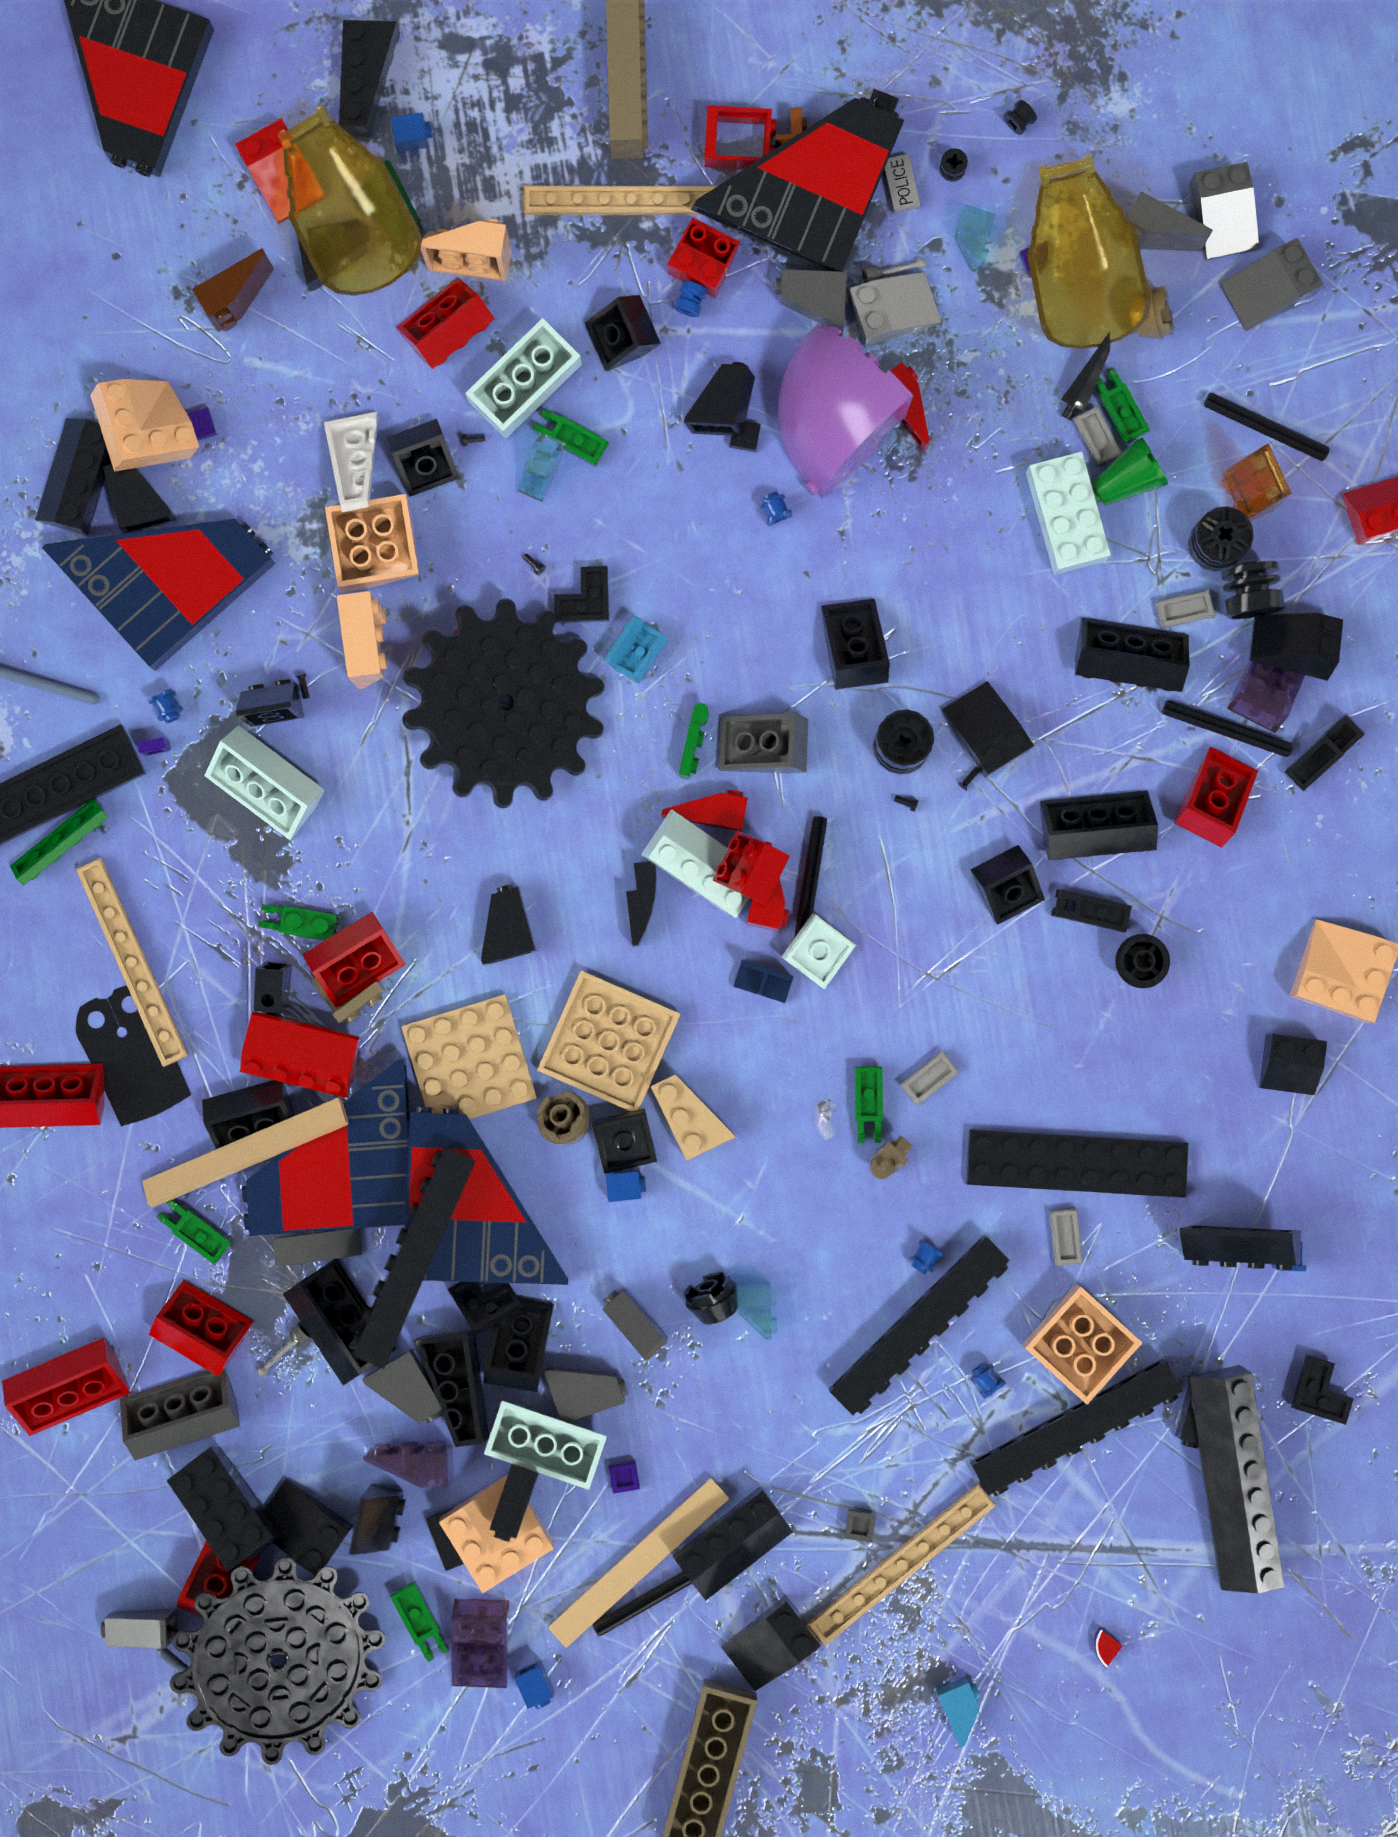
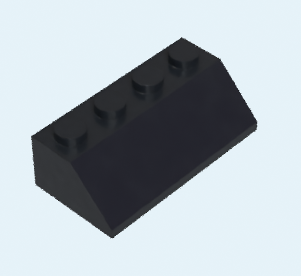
M66 418L35 521L88 536L106 478L103 466L110 465L109 462L111 461L98 422L87 419Z
M1089 618L1081 619L1075 656V675L1084 678L1109 680L1114 683L1134 684L1139 687L1159 688L1165 691H1183L1190 667L1188 634Z
M1148 791L1040 801L1043 840L1048 860L1157 850L1158 822Z
M1196 1225L1180 1228L1184 1260H1192V1265L1209 1266V1261L1220 1262V1267H1237V1263H1248V1268L1264 1269L1265 1264H1276V1270H1293V1265L1300 1264L1301 1230Z
M337 1258L283 1293V1296L343 1386L373 1366V1364L358 1359L351 1354L353 1349L349 1345L355 1332L360 1333L363 1328L364 1322L361 1321L367 1303Z
M759 1487L672 1556L706 1601L793 1531L764 1491Z

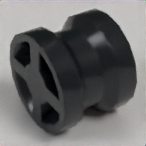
M1018 100L1015 103V108L1012 111H1007L1003 118L1013 132L1022 135L1026 130V126L1033 124L1037 120V115L1024 100Z
M957 148L949 149L943 154L939 170L945 180L954 182L964 176L968 164L966 154Z

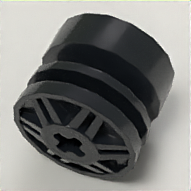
M1229 506L1216 507L1207 512L1191 530L1188 540L1189 553L1193 560L1203 569L1214 572L1224 571L1234 566L1251 548L1254 538L1253 526L1248 517L1240 510ZM1225 532L1228 537L1221 540L1219 536Z
M1250 561L1238 564L1220 573L1221 580L1232 581L1223 586V591L1236 592L1237 594L1225 601L1228 619L1254 618L1255 615H1268L1285 609L1283 591L1280 589H1269V586L1281 580L1279 575L1272 574L1279 570L1278 562Z
M908 709L897 710L887 715L879 725L873 743L874 756L878 763L888 772L899 775L910 774L919 769L927 760L934 743L933 728L928 719L919 712ZM899 740L902 743H908L905 750L901 746L897 747Z

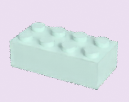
M542 318L465 393L467 400L506 439L582 365L581 356Z
M1078 452L1030 465L1026 471V476L1053 574L1057 575L1106 562L1111 554L1083 453Z

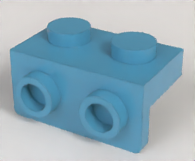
M634 616L625 625L623 633L617 642L609 649L605 661L614 670L639 684L669 639L664 634L646 625L637 616Z

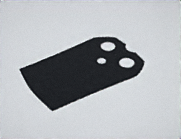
M127 985L113 990L112 995L107 999L95 998L79 1008L76 1019V1035L90 1063H103L104 1091L120 1126L158 1115L191 1095L178 1062L166 1067L162 1066L138 1009L134 1013H126L122 1009L123 999L131 996ZM94 1011L101 1012L105 1018L103 1026L97 1029L90 1027L87 1021L89 1014ZM120 1027L127 1030L125 1037L117 1035V1030Z

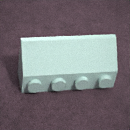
M239 725L220 741L204 775L289 840L295 836L317 807L325 791Z
M670 810L641 855L732 917L736 918L749 899L713 881L717 867L722 863L728 848L675 811Z
M502 1400L484 1454L589 1490L607 1436Z

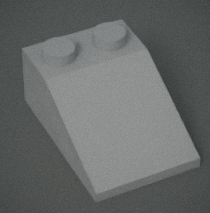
M925 272L877 279L851 287L849 290L848 298L864 347L941 324Z

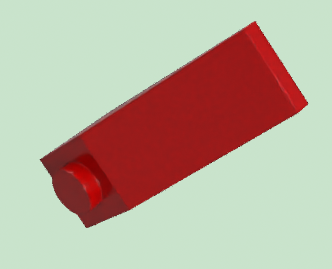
M901 362L890 371L913 396L907 416L900 422L924 451L928 448L930 440L919 383L917 382L918 376L910 366L906 368L903 362Z
M727 790V794L718 793L662 810V817L666 818L670 810H673L691 823L742 832L748 798L743 797V792Z

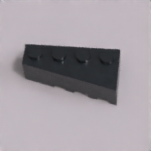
M343 20L339 127L343 137L371 136L381 94L386 85L388 70L392 64L393 53L400 37L397 21Z
M465 1330L434 1334L415 1339V1345L419 1349L424 1361L422 1363L433 1384L434 1394L440 1402L443 1410L442 1414L455 1447L477 1445L486 1442L489 1439L476 1336L473 1331Z

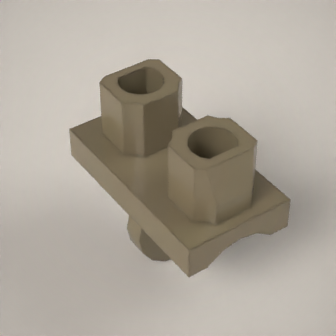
M901 1135L891 1143L888 1141L870 1156L872 1158L869 1167L871 1174L881 1180L891 1176L909 1161L905 1155L912 1148V1145Z

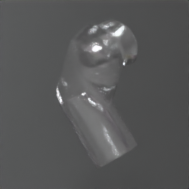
M831 1099L820 1101L816 1106L813 1116V1122L824 1141L836 1135L829 1123L832 1112L836 1110V1104Z

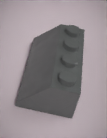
M226 1368L219 1377L207 1370L120 1399L123 1443L135 1461L240 1426L238 1404Z

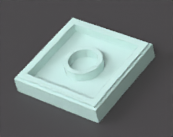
M812 913L781 958L825 989L856 945L819 916Z

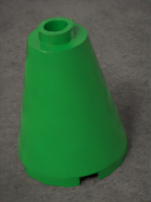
M1141 437L1091 483L1094 486L1092 489L1097 504L1102 501L1104 505H1108L1164 487L1168 484V481L1157 460L1152 455L1149 446Z

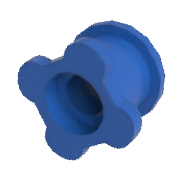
M777 491L764 496V502L760 504V507L764 508L768 517V526L792 517V510H788L784 502L785 495H779Z
M167 689L148 699V703L155 706L159 714L158 720L165 721L166 724L181 717L180 713L183 711L182 706H178L174 698L177 693L172 691V689Z
M920 1239L918 1242L921 1244L913 1257L910 1256V1259L914 1261L911 1266L923 1274H926L927 1270L933 1273L934 1270L932 1268L939 1256L943 1258L944 1254Z
M985 1362L971 1371L973 1376L970 1378L971 1382H975L981 1390L980 1395L984 1399L1006 1384L1005 1380L999 1378L993 1370L994 1365H986Z

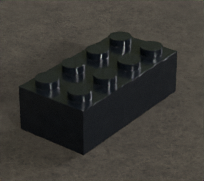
M209 1447L166 1480L227 1572H232L238 1566H245L281 1538V1535L221 1447Z

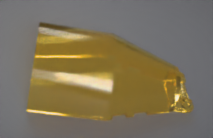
M322 105L316 109V113L287 131L282 130L277 133L283 146L285 175L288 178L289 189H287V197L290 200L291 210L289 211V220L323 285L338 294L356 296L373 293L393 284L409 271L419 256L422 237L414 218L383 161L375 157L361 143L359 144L349 133L336 124Z
M1092 154L1083 156L1084 159L1047 168L1046 165L1038 167L1041 184L1036 205L1035 223L1031 232L1032 239L1027 254L1043 333L1049 341L1061 347L1077 349L1099 347L1109 331L1110 343L1125 338L1139 329L1148 318L1151 307L1136 229L1132 223H1129L1123 210L1116 204L1111 196V192L1094 169Z

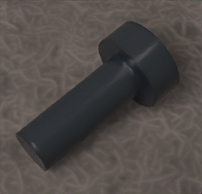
M461 434L462 446H468V443L485 441V434L475 436Z
M526 553L523 556V559L534 568L533 572L537 576L545 570L546 566L542 563L538 564L529 554Z
M897 795L894 798V802L910 807V811H916L919 800L914 799L911 801Z

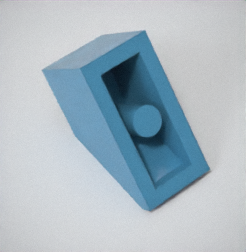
M966 1676L936 1689L960 1748L967 1743L980 1710L976 1700L981 1699L975 1682L969 1684Z

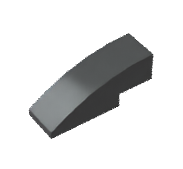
M359 1228L305 1233L273 1239L275 1266L362 1255Z

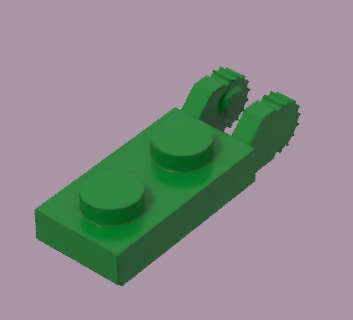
M1110 367L1106 372L1114 389L1108 391L1100 377L1095 389L1100 395V400L1124 444H1127L1148 433L1150 428L1126 384L1122 383L1114 367Z
M542 409L540 416L546 421L556 424V427L552 432L544 426L534 423L531 429L542 437L549 439V442L596 467L609 442L563 416L559 417L546 409Z
M699 702L693 708L694 711H692L679 777L686 780L690 779L691 773L696 774L699 758L694 757L696 747L702 748L705 732L700 731V728L707 724L709 716L708 706L703 704V702Z
M262 904V911L272 914L279 913L282 916L280 924L263 920L259 921L258 927L278 930L279 933L323 941L335 935L338 915L283 906L282 908Z
M882 1066L854 1067L857 1143H864L865 1140L864 1121H874L873 1139L875 1143H881V1121H883Z
M176 1200L168 1201L167 1205L179 1213L182 1218L176 1223L169 1215L160 1212L156 1216L157 1219L170 1228L174 1235L212 1264L216 1265L233 1242L193 1211L187 1210Z
M415 1581L390 1594V1598L415 1645L418 1644L428 1662L434 1659V1654L426 1639L433 1636L439 1650L443 1654L449 1651L448 1644L440 1632L441 1628Z

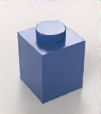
M423 112L391 117L394 144L397 152L429 148L428 138H432L430 121L425 122Z
M639 1170L605 1175L608 1202L641 1199V1192H646L645 1176H640Z
M542 1661L516 1672L514 1679L527 1709L533 1706L536 1709H540L551 1702L550 1699L554 1696V1689Z

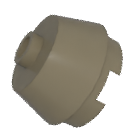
M1152 285L1132 298V309L1129 310L1132 326H1136L1139 336L1163 339L1164 336L1172 334L1174 322L1172 310L1170 311L1168 300L1165 299L1169 298L1166 286L1155 288Z
M563 1091V1093L557 1094L552 1098L550 1096L546 1097L538 1108V1129L547 1141L554 1144L571 1145L581 1141L587 1134L589 1129V1109L586 1102L580 1096Z

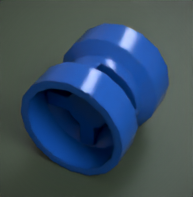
M682 281L680 287L681 295L680 298L676 299L674 309L690 317H699L701 311L700 303L701 300L705 299L707 289L691 281Z

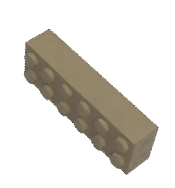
M606 0L611 159L643 158V149H648L645 1Z
M703 1679L661 1837L722 1836L757 1705V1693L709 1679Z

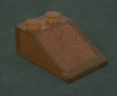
M1269 444L1262 446L1227 469L1222 475L1224 478L1222 479L1224 490L1227 494L1231 493L1235 502L1233 508L1244 513L1249 521L1273 512L1292 494Z

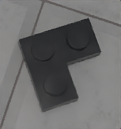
M580 567L581 594L554 595L556 623L609 621L608 567Z
M459 1282L448 1288L449 1294L475 1336L523 1308L522 1303L509 1283L503 1284L485 1296L476 1282Z
M1306 1354L1291 1408L1346 1425L1354 1398L1328 1390L1335 1363Z

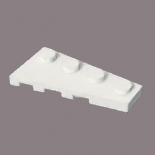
M377 412L324 422L342 512L369 507L378 426Z

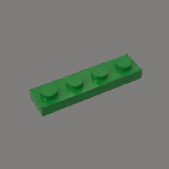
M95 798L89 801L11 864L10 868L16 880L24 886L30 880L35 879L48 865L56 862L69 848L77 845L90 831L98 828L108 818L101 804Z

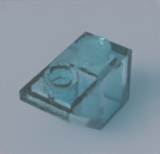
M965 204L954 238L970 270L976 272L979 264H985L989 249L984 247L987 239L993 241L998 225L993 223L996 214Z
M543 433L538 436L530 448L518 492L541 502L544 500L559 467L566 443Z
M770 1282L737 1283L738 1314L765 1340H772L771 1333H777L776 1316H771V1305H776V1289H770Z

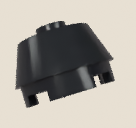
M1136 934L1127 938L1119 946L1115 964L1118 974L1127 984L1136 988H1150L1159 984L1167 975L1170 967V956L1166 946L1158 938L1149 934Z
M716 1272L703 1276L705 1282L694 1288L690 1284L684 1292L687 1300L686 1307L706 1325L726 1320L738 1308L736 1282L732 1281L730 1276L725 1277L723 1272Z

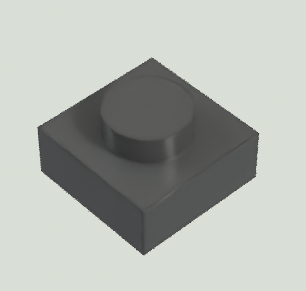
M848 1509L844 1537L846 1539L872 1543L876 1513Z

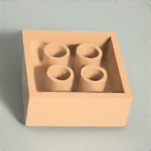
M487 219L486 222L477 221L452 230L438 229L437 232L429 231L420 240L419 246L428 271L506 282L508 280L512 249L506 225L502 224L501 221Z
M120 379L101 382L96 385L90 395L114 472L191 459L199 448L192 422L168 381Z
M406 494L372 499L369 502V507L342 512L340 505L325 507L337 585L342 593L369 589L419 575L411 508Z
M370 591L337 595L347 677L358 689H364L383 678V669H387L386 654L380 651V642H384L383 624H387L385 608H382L378 598H374Z
M1315 919L1289 996L1364 1023H1375L1398 955V944L1374 935Z
M1075 1284L1021 1345L1083 1402L1088 1404L1139 1348L1142 1342L1081 1286Z
M508 1474L455 1506L452 1510L442 1515L439 1520L441 1527L482 1593L554 1549L552 1537L530 1502L516 1539L511 1537L510 1541L507 1542L493 1537L495 1532L489 1529Z

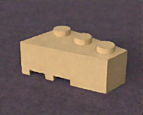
M676 1074L651 1086L686 1161L736 1137Z

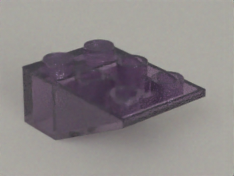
M1249 661L1234 690L1227 709L1276 733L1289 716L1305 675Z
M445 1440L430 1441L427 1446H418V1442L415 1441L403 1442L400 1447H391V1443H376L363 1456L364 1461L420 1488L447 1487L454 1478L453 1444L446 1445Z
M454 1598L451 1616L452 1686L507 1688L510 1623L509 1600Z

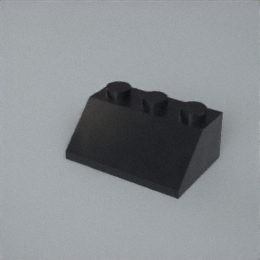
M275 1080L202 1100L203 1123L216 1149L294 1116L290 1097L284 1083Z

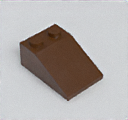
M263 248L192 289L218 332L229 330L237 324V321L243 317L274 268Z

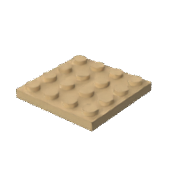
M580 971L537 1071L631 1112L639 1110L681 1014L584 971Z
M506 994L401 1026L425 1107H432V1113H443V1108L460 1109V1114H466L469 1119L537 1099Z

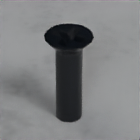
M307 674L295 676L299 679L303 699L310 698L305 679Z
M975 767L963 782H958V785L967 791V786L980 770Z

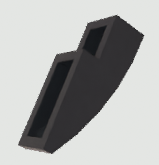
M1345 713L1285 773L1304 792L1337 762L1348 749L1361 739L1365 732Z
M651 861L634 863L637 890L626 891L633 947L639 946L653 912L657 874L656 865Z

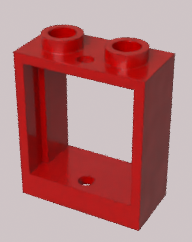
M707 105L704 167L745 169L773 151L775 145H770V135H776L777 119L771 118L772 109ZM718 122L763 124L762 157L716 155Z

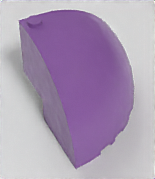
M826 323L817 324L795 349L785 369L778 397L779 429L787 454L797 471L806 481L804 485L813 496L818 494L821 499L878 451L881 438L907 416L913 396L890 370L887 373L881 370L878 359L869 352L863 354L861 352L863 347L851 336L844 339L841 337L843 333L840 329L832 325L829 327Z

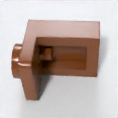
M801 107L791 108L790 134L775 135V149L807 129V117H802Z

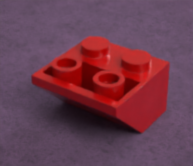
M692 217L667 264L668 274L680 281H691L702 285L707 289L706 294L716 298L729 273L740 241Z
M737 831L728 845V850L722 863L717 867L713 881L766 906L790 855L765 842Z

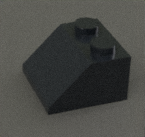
M640 295L617 297L585 322L605 371H610L641 358L661 344Z
M437 419L386 437L409 497L459 479Z
M1019 845L970 869L976 886L997 925L1045 901L1033 864Z
M1266 1034L1259 1088L1315 1095L1324 1070L1327 1041Z

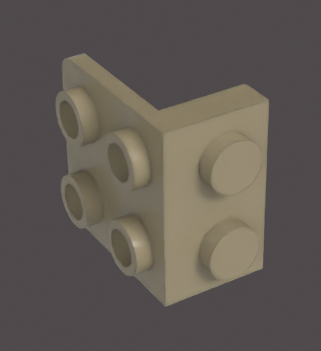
M315 977L312 980L315 988L333 1010L334 1014L332 1015L341 1024L347 1022L349 1025L362 1015L360 1013L362 1009L366 1006L372 1008L383 999L382 994L387 991L380 981H376L363 992L336 1008Z

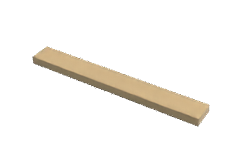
M524 186L525 215H701L691 210L692 205L698 198L717 186Z
M99 858L77 868V874L162 1066L166 1067L190 1056L103 859Z
M338 1097L143 1180L142 1183L148 1206L151 1208L349 1125L343 1101Z
M710 1477L550 1623L548 1629L567 1648L729 1500V1496Z
M977 1483L807 1622L808 1625L826 1646L996 1505Z

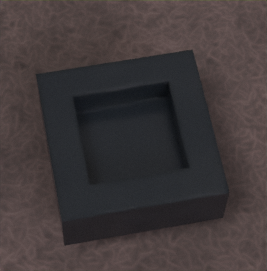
M746 421L743 436H731L730 448L756 452L761 424Z

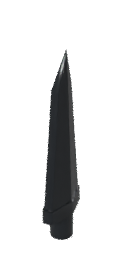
M1110 331L1061 398L1062 401L1068 403L1061 416L1070 421L1077 409L1085 412L1088 407V402L1110 353Z

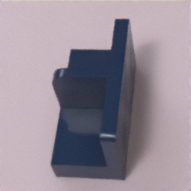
M742 960L733 987L785 1003L794 976Z

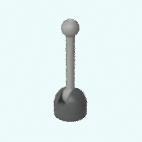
M918 258L916 262L882 270L877 265L862 267L863 281L867 283L883 279L884 275L916 267L923 269L926 266V260Z
M297 1322L289 1332L288 1337L290 1341L264 1366L257 1368L259 1376H266L268 1369L293 1345L297 1347L304 1346L312 1339L302 1323Z

